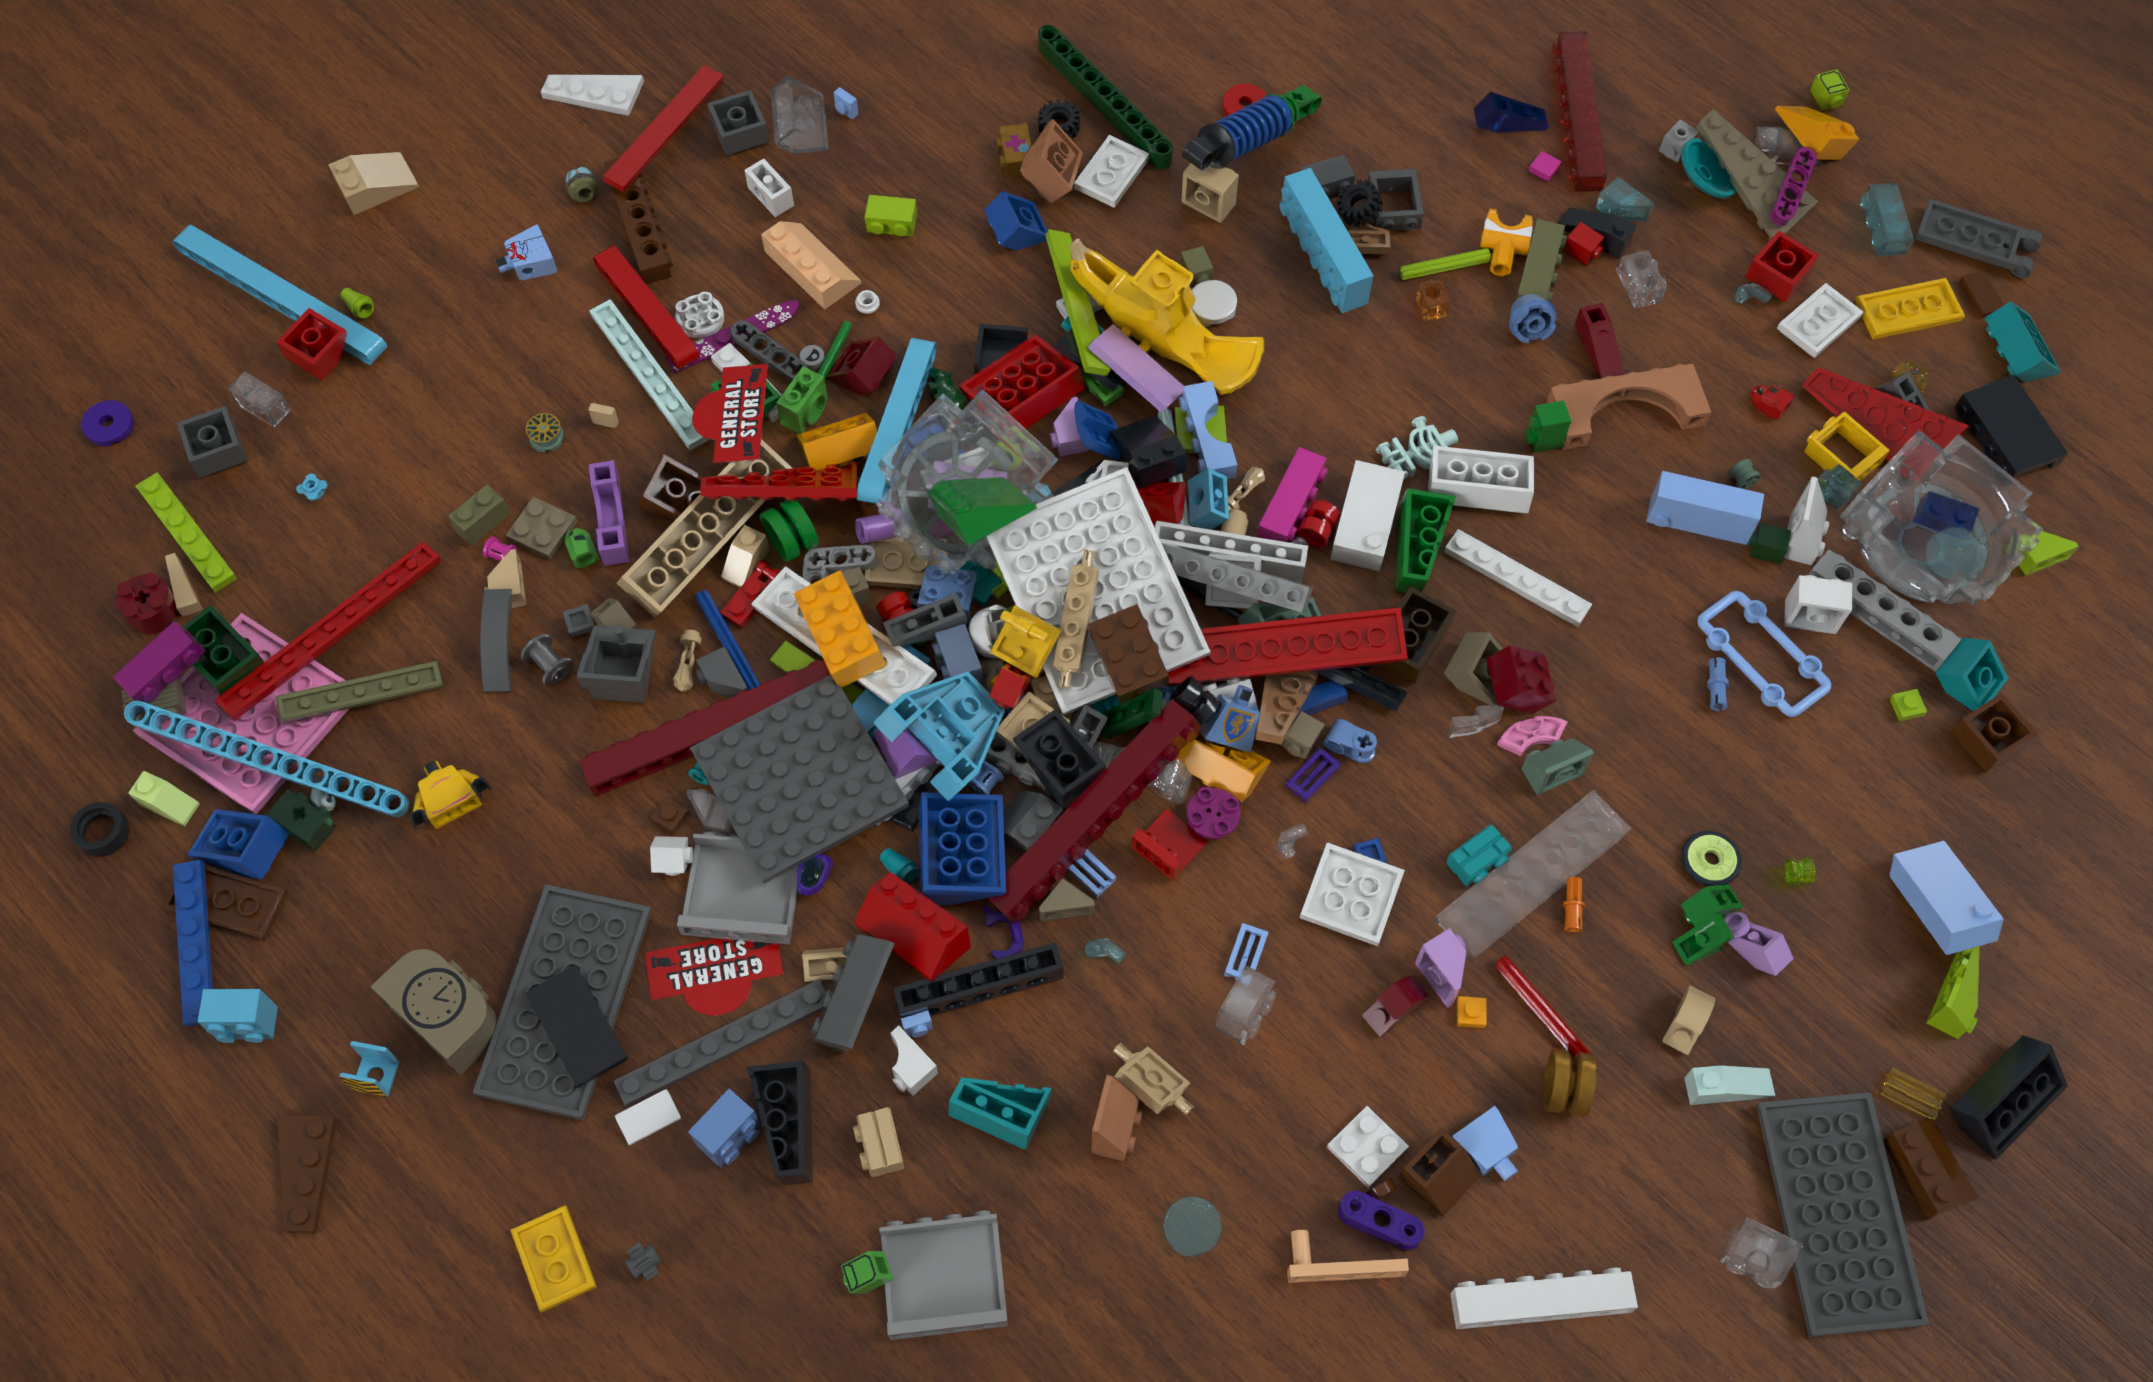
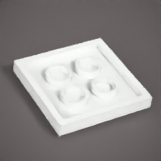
M1327 843L1300 918L1378 946L1405 870Z

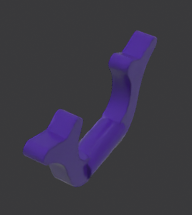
M983 906V912L987 916L986 926L991 927L998 922L1007 923L1010 927L1013 941L1011 948L1008 950H993V957L998 959L1021 952L1024 948V940L1020 922L1012 924L1002 913L994 912L987 906Z

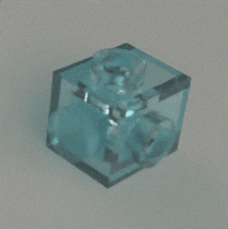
M1840 464L1833 470L1826 469L1818 478L1824 501L1830 503L1836 510H1839L1849 502L1862 485L1860 481Z

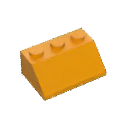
M863 413L797 434L796 437L807 466L813 467L817 471L825 468L826 465L839 464L844 466L854 462L853 459L861 456L867 458V454L870 453L876 437L877 428L875 421L867 413Z
M1198 732L1197 737L1192 742H1188L1180 751L1173 764L1178 766L1183 773L1200 778L1206 786L1223 789L1236 797L1238 801L1243 802L1251 795L1271 761L1252 750L1247 752L1206 740Z

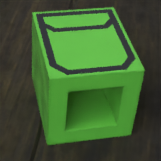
M868 1251L841 1265L844 1274L843 1281L850 1294H866L894 1280L884 1251Z

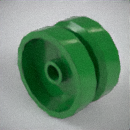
M786 499L780 502V513L776 509L770 508L760 514V520L768 538L785 562L789 563L800 556V548L809 552L819 546L820 542L815 528L797 500Z

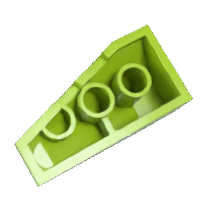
M1980 946L1956 952L1926 1022L1956 1039H1959L1966 1032L1970 1034L1977 1023V1018L1974 1015L1978 1008Z

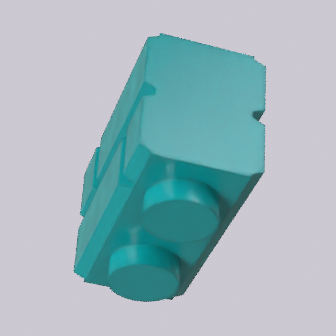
M1490 824L1450 853L1446 863L1465 886L1468 887L1473 882L1478 885L1489 876V870L1493 867L1498 870L1510 860L1508 856L1512 848L1504 837H1501L1497 829Z

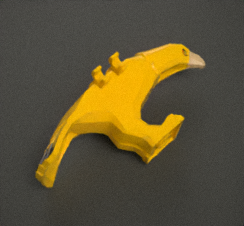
M1079 238L1073 240L1070 245V270L1075 279L1097 304L1105 309L1112 322L1121 328L1120 331L1128 338L1132 336L1141 342L1139 347L1148 354L1152 350L1161 357L1185 365L1195 371L1204 382L1212 381L1215 391L1220 395L1231 394L1252 380L1257 373L1261 357L1264 353V338L1215 336L1198 321L1192 310L1196 301V297L1190 288V283L1193 281V273L1156 250L1142 265L1136 275L1133 276L1101 254L1084 246Z

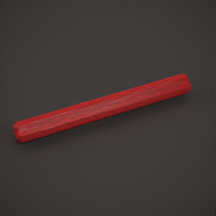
M1503 956L1496 962L1495 968L1564 1048L1568 1050L1571 1056L1574 1058L1578 1052L1592 1054L1509 957Z

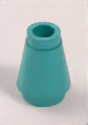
M887 848L881 853L879 860L888 872H892L907 884H911L916 879L919 869L916 867L915 862L893 851L891 848Z

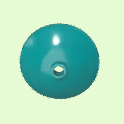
M1693 138L1683 145L1681 150L1682 164L1686 175L1694 186L1716 198H1729L1736 192V189L1730 182L1731 176L1726 168H1721L1718 163L1720 159L1717 154L1709 149L1704 140Z

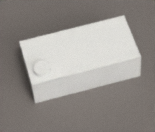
M1356 460L1330 560L1380 571L1405 475L1404 471Z

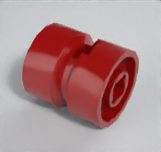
M1323 500L1313 501L1306 513V517L1297 529L1298 537L1309 546L1324 548L1332 536V531L1340 521V511L1329 502Z
M902 591L887 595L876 607L883 621L891 620L914 610L907 594Z

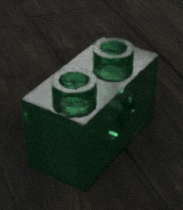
M287 789L266 815L288 831L290 836L316 852L336 828V825L330 819L333 815L322 806L318 808L312 806V801L301 792L296 795Z

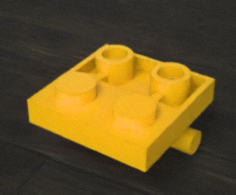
M1014 605L1011 613L1005 610L1001 614L1000 620L1004 621L1005 624L990 653L1037 678L1062 630Z

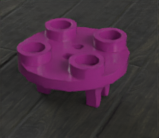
M1202 787L1189 801L1186 816L1190 827L1195 833L1204 838L1216 840L1225 838L1234 832L1239 824L1241 811L1238 799L1232 796V794L1223 789Z

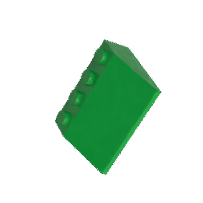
M1004 477L943 480L934 484L932 489L927 491L939 518L968 546L1037 509L1034 502Z

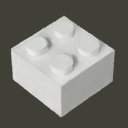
M1799 575L1785 599L1784 627L1836 634L1852 611V583L1843 582L1840 579L1829 580L1817 578L1813 575Z

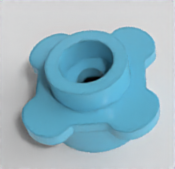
M308 474L303 483L297 486L296 490L299 494H304L306 498L313 501L324 495L328 485L325 480H319L315 474Z

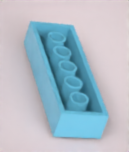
M1308 168L1285 176L1284 186L1281 189L1282 201L1279 204L1283 216H1287L1292 232L1296 233L1300 239L1302 250L1304 252L1307 251L1313 269H1317L1320 274L1322 285L1327 287L1331 293L1333 304L1339 307L1341 313L1367 305L1374 275L1312 169Z

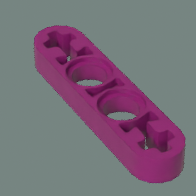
M1802 147L1798 149L1791 159L1770 212V218L1776 225H1787L1796 213L1817 158L1815 152L1810 148ZM1803 157L1806 158V159H1805V162H1806V163H1805L1803 166H1800V164L1802 163ZM1792 173L1799 174L1802 181L1794 180ZM1789 191L1793 193L1795 199H1788L1784 192ZM1783 207H1787L1784 216H1782L1780 210Z

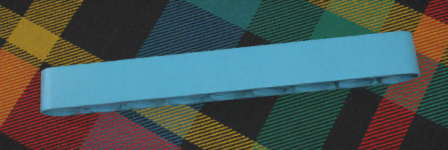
M911 338L858 484L857 500L883 505L886 500L929 377V370L935 359L937 344L934 341Z

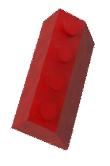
M889 872L870 888L854 921L855 926L870 937L893 942L894 946L891 952L931 982L971 948L968 926L892 872Z

